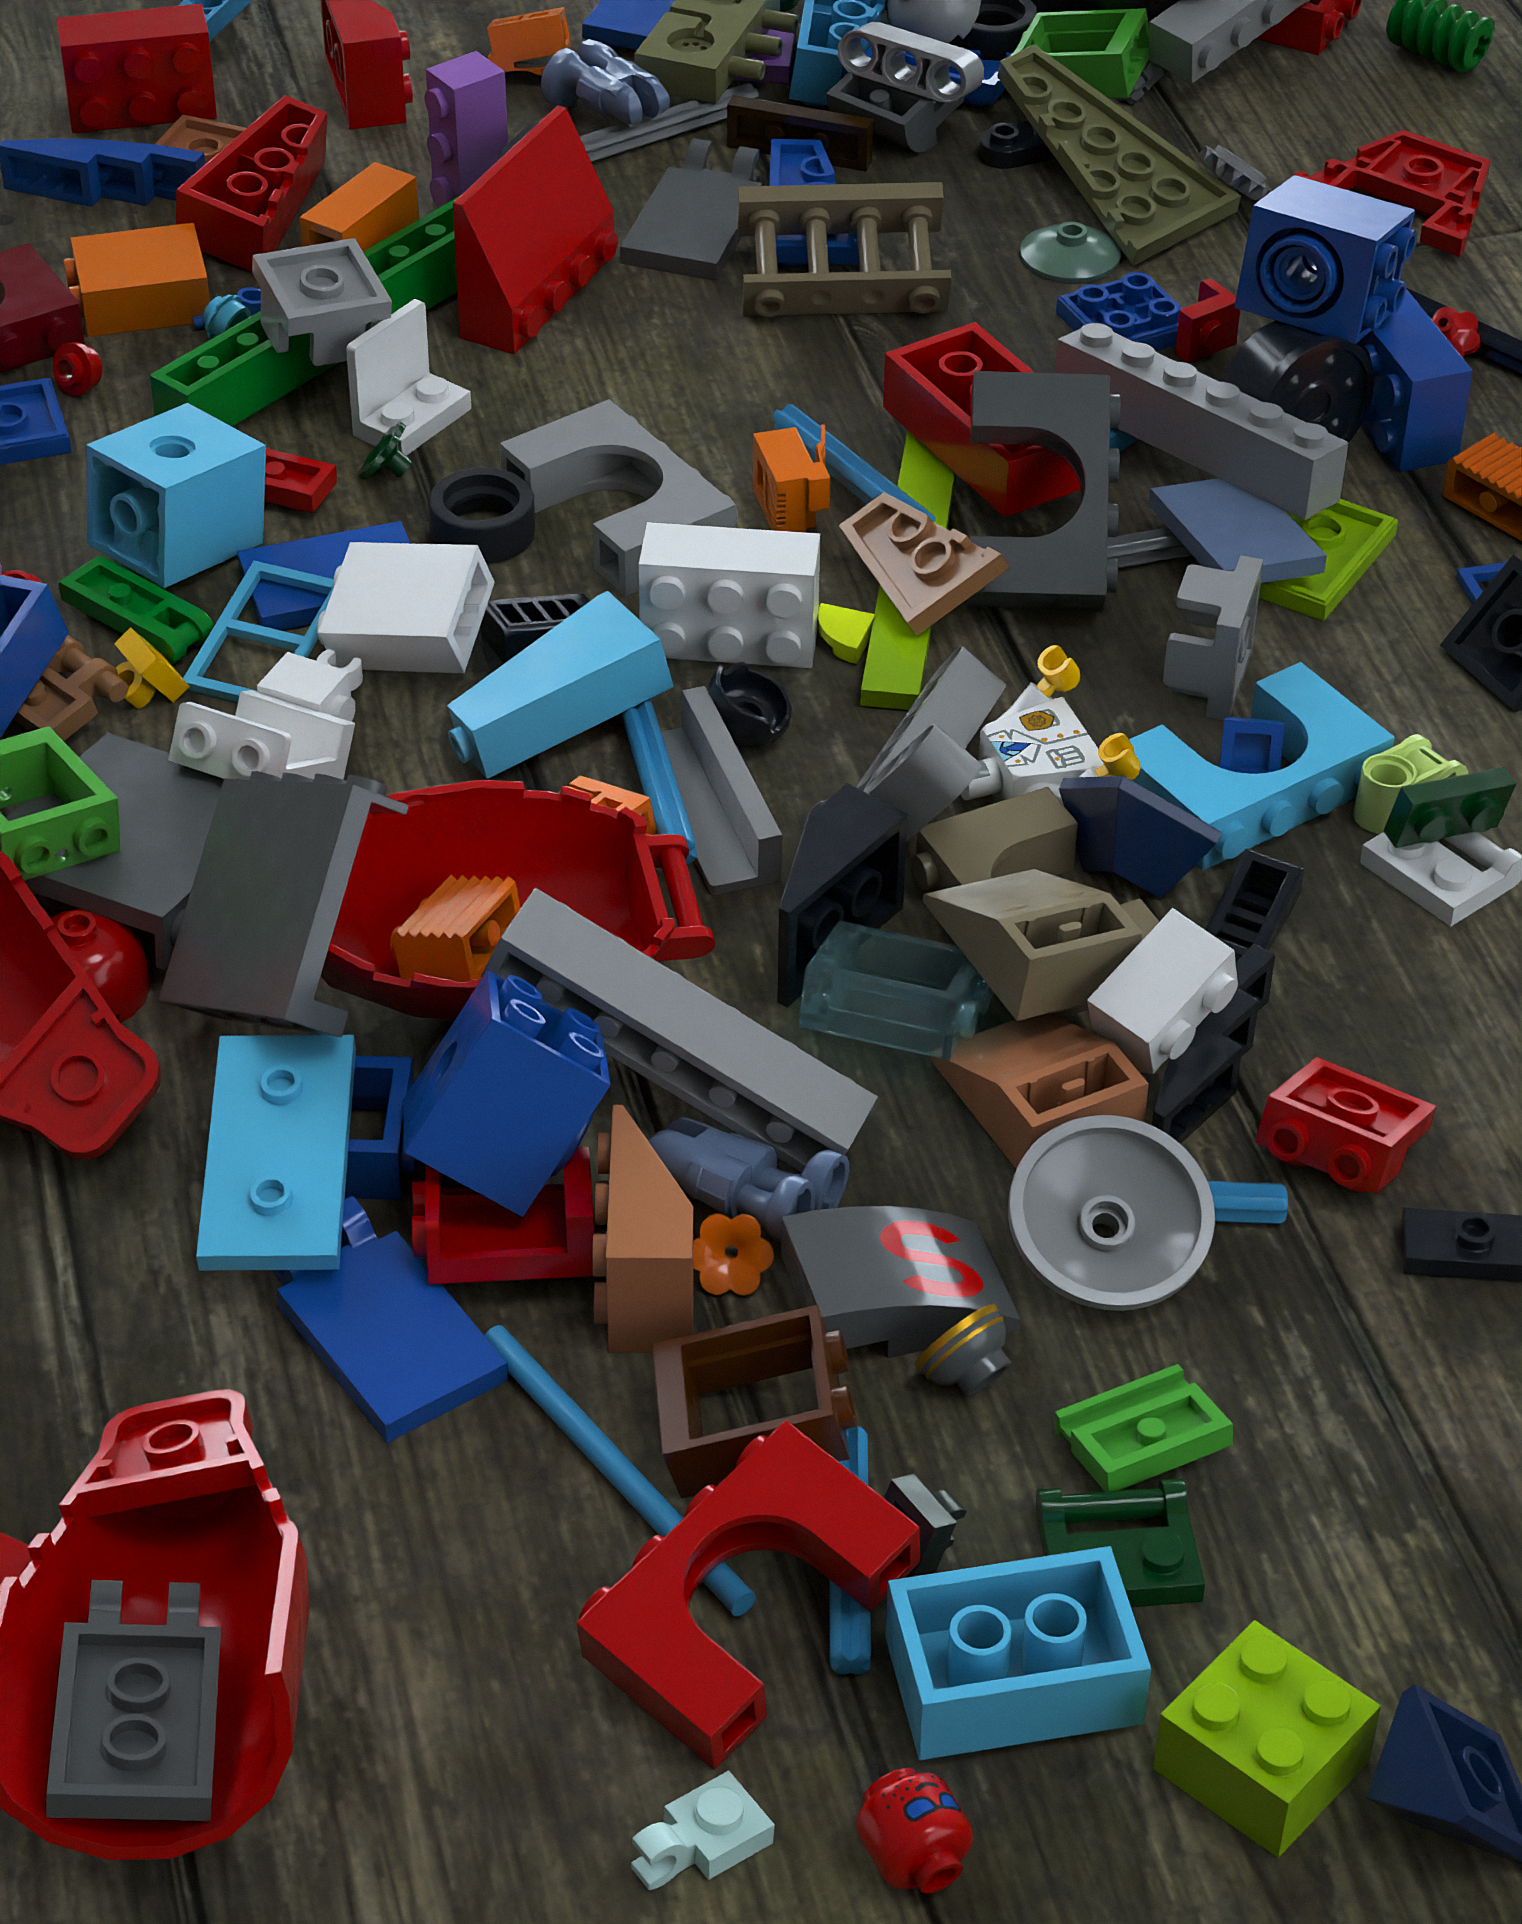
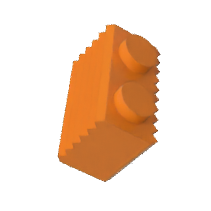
M1496 432L1448 460L1442 496L1522 541V447L1514 445L1513 442L1507 444L1504 437L1499 439Z
M450 875L429 898L421 901L419 908L402 926H397L392 932L390 953L393 962L398 965L400 978L412 980L413 974L419 973L442 979H450L455 982L482 979L481 974L501 936L521 909L516 882L509 876L504 881L498 876L491 881L485 875L480 881L475 876L468 880L462 875L457 880Z

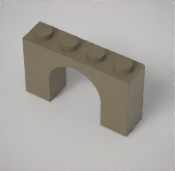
M1049 787L1038 789L925 825L917 832L916 855H913L911 858L912 874L918 887L923 891L928 890L929 893L1032 869L1055 876L1074 869L1078 822ZM1140 898L1120 904L1143 932L1142 940L1159 923V920ZM1088 1004L1049 1014L1063 1019L1087 1011L1089 1008Z

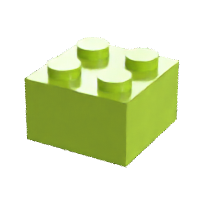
M1254 1620L1160 1714L1153 1770L1279 1858L1368 1764L1371 1758L1381 1705Z

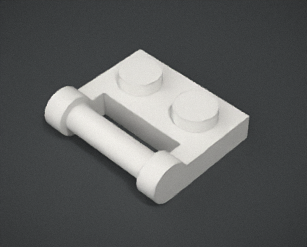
M1383 832L1363 844L1360 859L1362 865L1450 927L1509 891L1522 880V855L1511 848L1503 850L1478 832L1443 839L1487 868L1484 872L1469 864L1438 841L1395 848Z

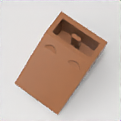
M1049 1013L1019 1021L1015 1019L929 1051V1059L1016 1169L1025 1153L1042 1135L1065 1122L1096 1115H1115L1145 1122L1149 1083L1118 1046L1109 1039Z
M613 1105L611 1133H598V1174H610L609 1180H600V1183H596L595 1224L607 1225V1230H597V1234L593 1235V1277H606V1282H595L594 1324H608V1353H653V1343L693 1334V1205L624 1105Z

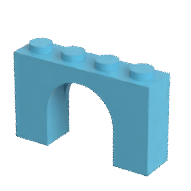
M1299 662L1255 682L1251 719L1284 721L1282 755L1292 763L1290 766L1274 772L1260 774L1229 771L1203 759L1162 724L1129 739L1135 748L1134 753L1140 761L1139 774L1132 781L1222 832L1218 843L1195 865L1203 871L1226 859L1238 856L1245 849H1250L1273 837L1281 836L1288 830L1321 814H1327L1336 807L1355 799L1364 761L1372 755L1380 754L1392 748L1395 737L1302 662Z

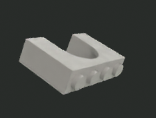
M610 399L500 443L501 470L515 473L528 482L534 493L535 513L578 495L598 490L627 491L648 499L641 504L593 523L594 570L625 597L639 591V559L647 522L736 528L738 523L736 504L728 495L720 492L702 477L697 469L685 463L664 442L655 438L633 416L626 414Z

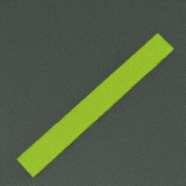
M907 430L897 487L935 516L934 523L948 530L956 473ZM881 585L878 591L875 617L873 619L861 686L860 706L909 710L922 692L932 625L919 635H916Z

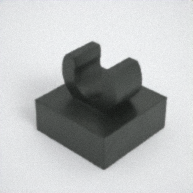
M914 1474L891 1479L884 1499L920 1527V1563L906 1578L936 1573L945 1550L954 1543L955 1539L952 1533L957 1524L955 1520L964 1518L967 1510L950 1491L941 1490L931 1494Z

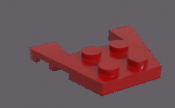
M1402 130L1357 148L1356 157L1348 161L1342 162L1332 158L1325 161L1323 171L1308 177L1304 171L1293 175L1345 190L1353 187L1370 192L1376 199L1387 202L1395 201L1414 208L1419 215L1429 218L1422 224L1419 242L1460 257L1464 253L1488 179L1491 160Z

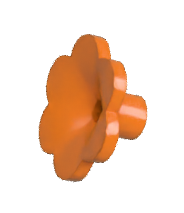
M722 1214L709 1215L701 1224L700 1237L693 1240V1268L700 1271L702 1288L714 1295L723 1294L728 1290H732L739 1295L753 1293L760 1284L761 1272L768 1269L774 1260L773 1246L761 1237L759 1222L753 1216L747 1214H740L732 1219ZM727 1247H736L738 1253L735 1255L730 1254L727 1251Z

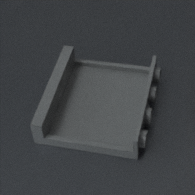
M107 732L82 753L79 758L118 797L121 851L25 880V883L31 892L155 934L156 967L164 970L170 963L224 779L169 761L170 753ZM56 793L25 801L9 814L6 819L11 821L58 807L65 803ZM65 849L59 850L56 853L55 858L62 856L65 852Z
M252 771L249 780L224 779L159 1001L215 1019L341 1038L349 1012L315 1001L314 997L368 813L406 815L409 805L386 797V785L356 775H348L347 781L325 774H315L313 780L288 772H283L282 778L271 774Z

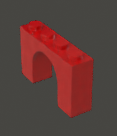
M787 1420L768 1437L761 1435L751 1441L739 1456L736 1468L717 1487L708 1485L698 1492L688 1505L684 1519L665 1537L657 1535L651 1538L636 1555L632 1569L612 1588L604 1586L597 1590L583 1606L579 1620L576 1622L582 1656L713 1770L767 1717L764 1683L709 1638L690 1615L689 1607L693 1594L708 1572L724 1560L741 1553L756 1550L781 1551L810 1563L861 1606L871 1612L887 1596L888 1580L905 1578L920 1563V1527Z

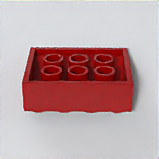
M557 105L453 202L460 338L515 354L530 338L535 337L540 328L556 312L561 311L565 303L581 287L586 286L590 278L606 262H609L616 253L618 236L614 232V210L565 107Z

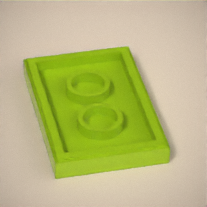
M1343 499L1306 520L1285 510L1327 555L1324 573L1260 583L1259 598L1325 621L1396 536L1398 519Z

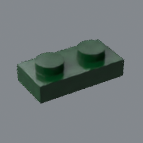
M1505 767L1401 787L1383 832L1395 848L1418 843H1432L1442 838L1471 832H1485L1491 828L1498 827L1517 783Z

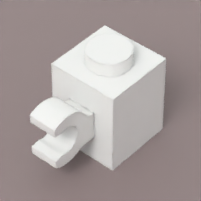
M331 649L322 652L318 656L317 661L287 652L259 682L257 690L259 693L352 722L355 714V700L351 697V691L358 688L363 681L362 660L355 657L349 665L337 668L335 651Z

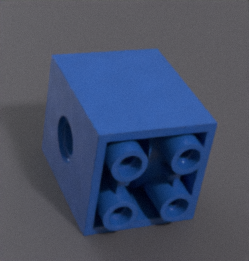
M1293 175L1253 205L1234 308L1322 335H1336L1352 344H1357L1373 329L1377 330L1382 321L1391 313H1396L1402 305L1406 292V282L1400 280L1404 262L1410 259L1417 240V231L1411 229L1415 209Z
M487 970L403 1099L404 1153L523 1217L549 1177L555 1176L561 1171L577 1150L589 1127L594 1110L611 1086L603 1035L599 1033L600 1027L590 1017L573 1008H566L563 1013L542 1001V994L522 978L508 975L505 980Z

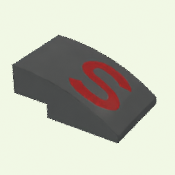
M894 1206L844 1207L781 1216V1256L801 1306L805 1308L818 1304L828 1332L840 1330L846 1349L881 1342L887 1358L924 1351L961 1320L988 1304H996L1003 1316L1006 1332L1020 1330L1021 1319L975 1221L948 1213Z

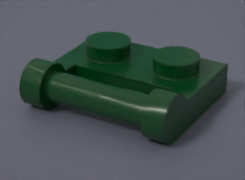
M1183 1479L1160 1480L1158 1488L1068 1495H1062L1060 1488L1038 1489L1036 1491V1514L1044 1556L1111 1546L1131 1608L1203 1602L1205 1580L1188 1513L1187 1490ZM1161 1517L1163 1527L1076 1534H1067L1066 1524Z

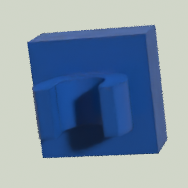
M1224 716L1219 767L1247 774L1269 773L1280 770L1285 728L1284 721Z

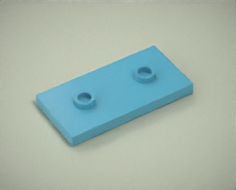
M327 1035L220 1036L196 1253L199 1271L339 1269L356 1057L354 1035H342L341 1038Z

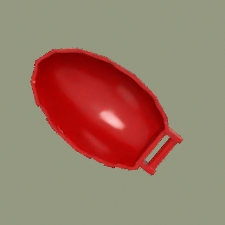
M473 780L396 792L386 796L409 805L406 815L368 813L320 977L329 987L413 1017L455 1020L481 979L455 982L450 979H442L414 973L412 980L400 978L398 965L393 962L390 953V939L393 930L397 926H402L419 908L421 901L429 898L450 875L457 880L462 875L468 880L475 876L480 881L485 875L491 881L496 876L503 881L509 876L516 882L520 908L536 887L614 936L623 939L629 945L655 961L694 959L705 956L714 949L715 939L712 930L703 924L685 860L689 855V848L683 836L679 834L646 836L647 822L641 815L626 806L617 811L610 807L591 803L590 793L561 786L559 794L551 791L525 790L523 782ZM661 867L678 927H675L674 918L668 917L655 868Z

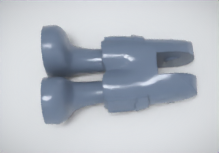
M591 39L580 43L578 54L569 48L558 50L547 63L541 78L542 95L551 105L567 108L580 99L582 105L586 108L594 110L599 114H608L630 125L640 123L642 114L655 118L664 113L670 105L669 94L656 76L643 70L634 62H628L620 58L610 46Z
M681 1117L673 1121L666 1130L657 1132L648 1140L685 1194L702 1201L724 1215L729 1214L736 1217L740 1214H747L753 1216L760 1226L766 1230L767 1234L773 1240L780 1243L781 1216L837 1208L842 1199L849 1176L848 1158L838 1152L822 1150L810 1159L801 1174H792L777 1169L775 1148L745 1138L740 1134L726 1133L687 1117Z

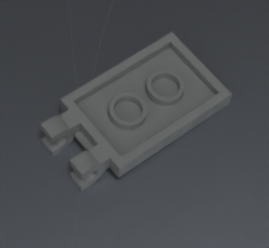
M693 138L687 149L683 169L668 166L620 246L621 264L717 281L742 237L738 236L737 228L738 187L763 186V183L759 182V175L753 174L755 164L759 159V149L740 146L733 161L732 172L728 173L712 170L711 166H706L708 156L712 151V141Z
M92 1580L88 1623L64 1622L46 1794V1817L211 1821L221 1627L198 1626L200 1583L169 1582L167 1625L121 1624L123 1581Z

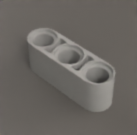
M871 22L846 33L838 44L840 64L848 72L939 102L951 103L975 91L984 79L982 61L975 53L881 22ZM862 38L870 43L873 50L872 58L866 56L861 47ZM906 52L915 58L917 64L916 72L910 70L905 62ZM950 66L956 68L960 73V86L954 84L950 79Z

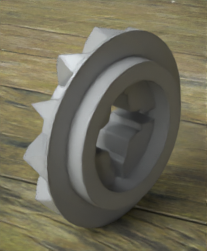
M1218 144L1215 150L1205 145L1199 154L1202 165L1249 198L1261 200L1270 192L1271 189L1263 184L1267 177Z

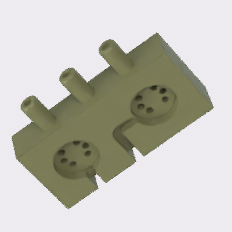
M675 0L670 6V12L666 11L634 53L635 64L656 76L668 94L717 103L735 76L759 81L763 79L766 69L765 63L748 58L753 52L778 57L782 50V40L778 37L766 35L767 32L771 29L794 34L798 28L799 18L795 14L780 12V0Z

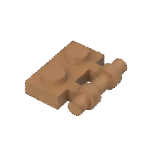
M67 635L13 720L29 732L49 726L65 741L98 714L92 696H105L112 702H119L128 693V684L118 677V672L114 666L101 658L92 659L85 654L84 647L80 642ZM59 672H62V673H65V674H66V673H73V674H72L70 677H68L67 679H65L64 677H62V676L59 675L58 673H59Z

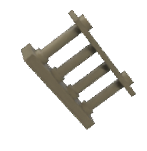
M942 182L739 186L737 205L738 236H755L757 274H743V316L773 317L777 315L929 313L948 311L951 270H932L929 232H940L944 200ZM908 232L911 271H881L878 233ZM826 234H857L860 272L829 273ZM775 235H806L809 273L778 274Z

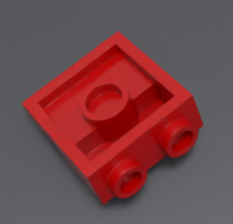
M1316 1057L1268 1095L1255 1143L1268 1148L1276 1158L1285 1163L1301 1167L1311 1166L1328 1173L1336 1183L1349 1190L1378 1194L1400 1173L1407 1149L1430 1129L1437 1106Z

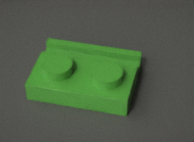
M1179 1364L1054 1412L1055 1434L1059 1439L1066 1438L1071 1443V1453L1105 1492L1122 1490L1233 1445V1423L1195 1382L1189 1384L1183 1378V1369Z

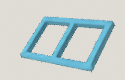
M253 561L183 677L190 686L187 690L237 703L240 692L253 690L203 677L227 635L294 650V654L308 658L319 639L317 633L318 618L321 612L327 608L334 588V579ZM261 579L328 594L305 636L237 620Z

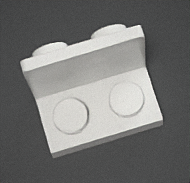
M413 299L391 314V318L381 321L347 345L353 436L376 446L389 428L395 427L398 422H402L406 425V428L399 439L397 449L407 456L471 410V391L429 372L426 306L424 302Z

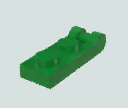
M98 555L58 581L62 601L122 634L131 627L158 650L171 665H174L186 656L189 646L203 645L214 627L211 618L202 609L101 555Z

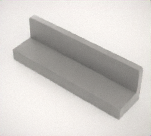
M701 686L682 690V728L662 731L661 733L695 837L697 857L694 862L709 893L719 895L781 881L782 833L706 687Z

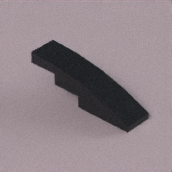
M1253 944L1236 961L1238 987L1231 1001L1220 1012L1214 1013L1211 1011L1195 1028L1194 1038L1185 1052L1174 1060L1169 1059L1153 1110L1152 1126L1165 1132L1180 1144L1236 1094L1241 1057L1253 1047L1257 1012L1269 1002L1275 955L1256 944Z

